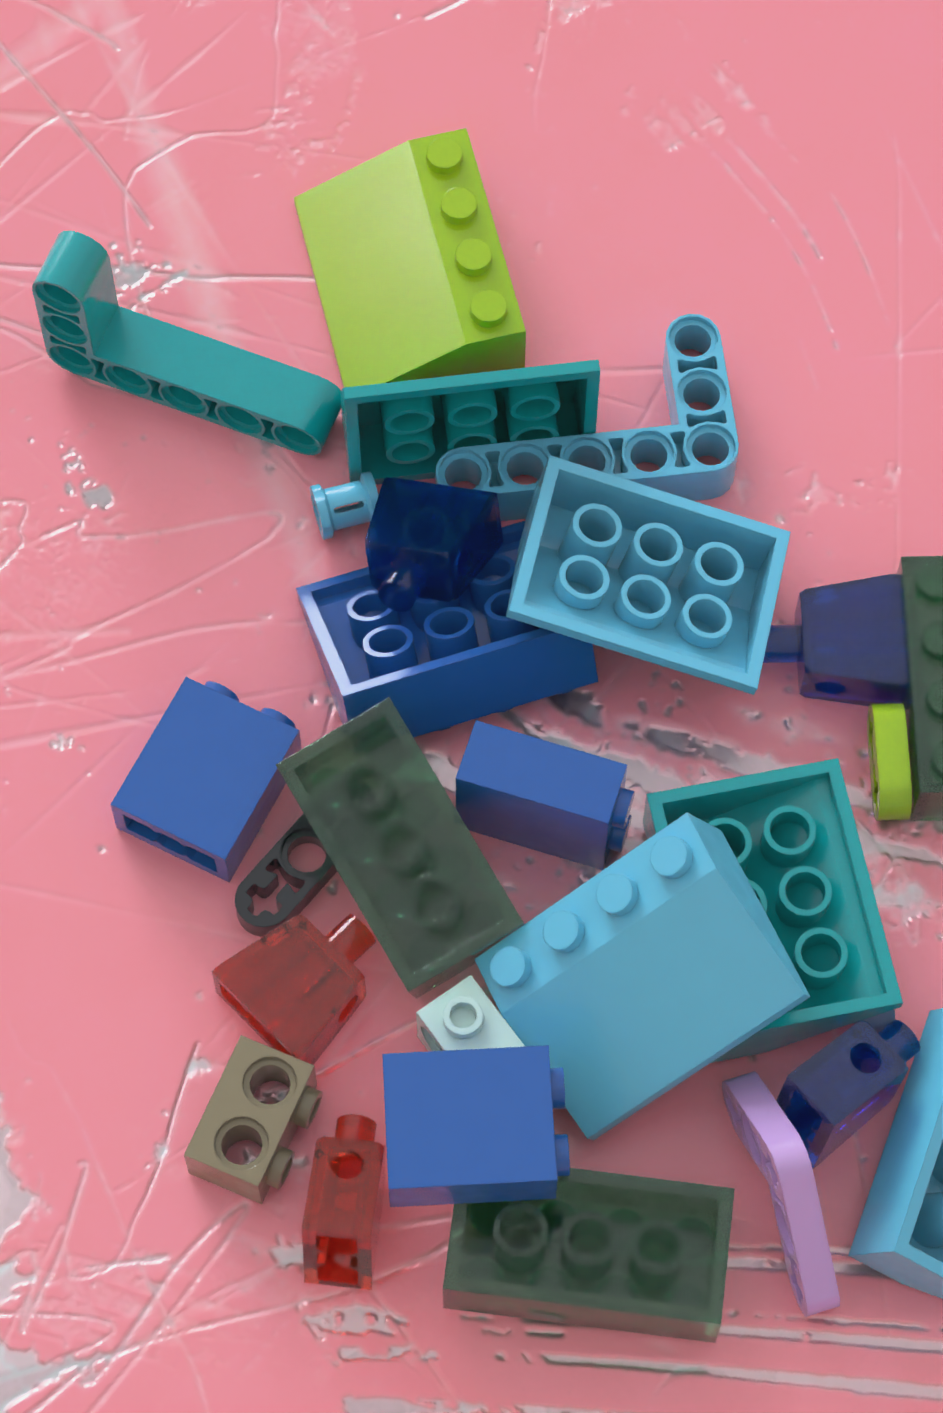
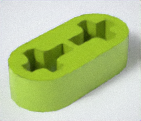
M903 703L870 704L867 716V739L874 817L876 821L909 820L912 808V783Z

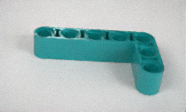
M62 231L58 234L32 285L46 352L57 365L82 377L305 455L321 453L341 410V390L338 386L318 375L120 307L118 305L110 257L105 248L91 237L79 232Z

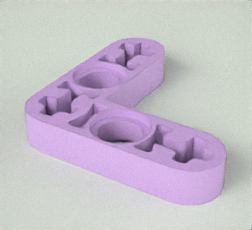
M755 1071L723 1081V1097L734 1130L769 1184L790 1284L802 1313L805 1317L839 1307V1291L811 1161L803 1140Z

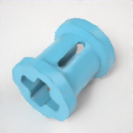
M370 471L361 473L357 481L323 489L320 484L309 487L313 510L323 540L333 538L334 531L368 522L374 527L384 525L379 494ZM358 502L357 504H354V505H350V506H346V507H342V508L335 509L336 507H340V506H344V505H348V504H352V503Z

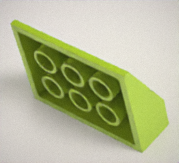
M467 128L408 140L294 197L295 208L343 388L525 368L526 329Z

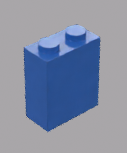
M185 677L110 804L116 828L230 883L302 757L300 731L296 729L292 720L284 714L270 708H263L261 712L239 702V698L234 692L219 683L208 681L203 685Z
M476 720L456 775V827L604 870L610 850L622 852L632 819V815L629 814L635 791L625 788L627 764Z
M549 1045L382 1054L390 1207L556 1199L557 1177L570 1176L568 1135L554 1134L553 1109H565V1083L563 1067L550 1068Z

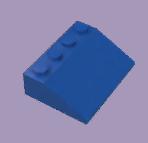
M525 521L296 588L298 599L337 712L355 755L374 749H383L397 742L434 731L446 730L460 723L493 713L506 712L516 706L556 694H565L576 688L599 682L593 644L506 617L518 548Z

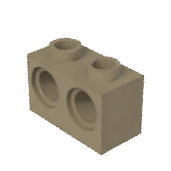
M241 1035L185 1151L184 1158L189 1174L260 1204L263 1203L270 1186L280 1189L289 1174L295 1157V1152L288 1149L298 1126L305 1129L309 1128L321 1103L323 1092L316 1089L315 1066ZM269 1081L281 1082L290 1089L287 1096L275 1104L261 1103L255 1099L254 1094L259 1086ZM242 1140L253 1141L262 1148L259 1156L254 1161L244 1165L234 1164L225 1157L228 1149L234 1143Z

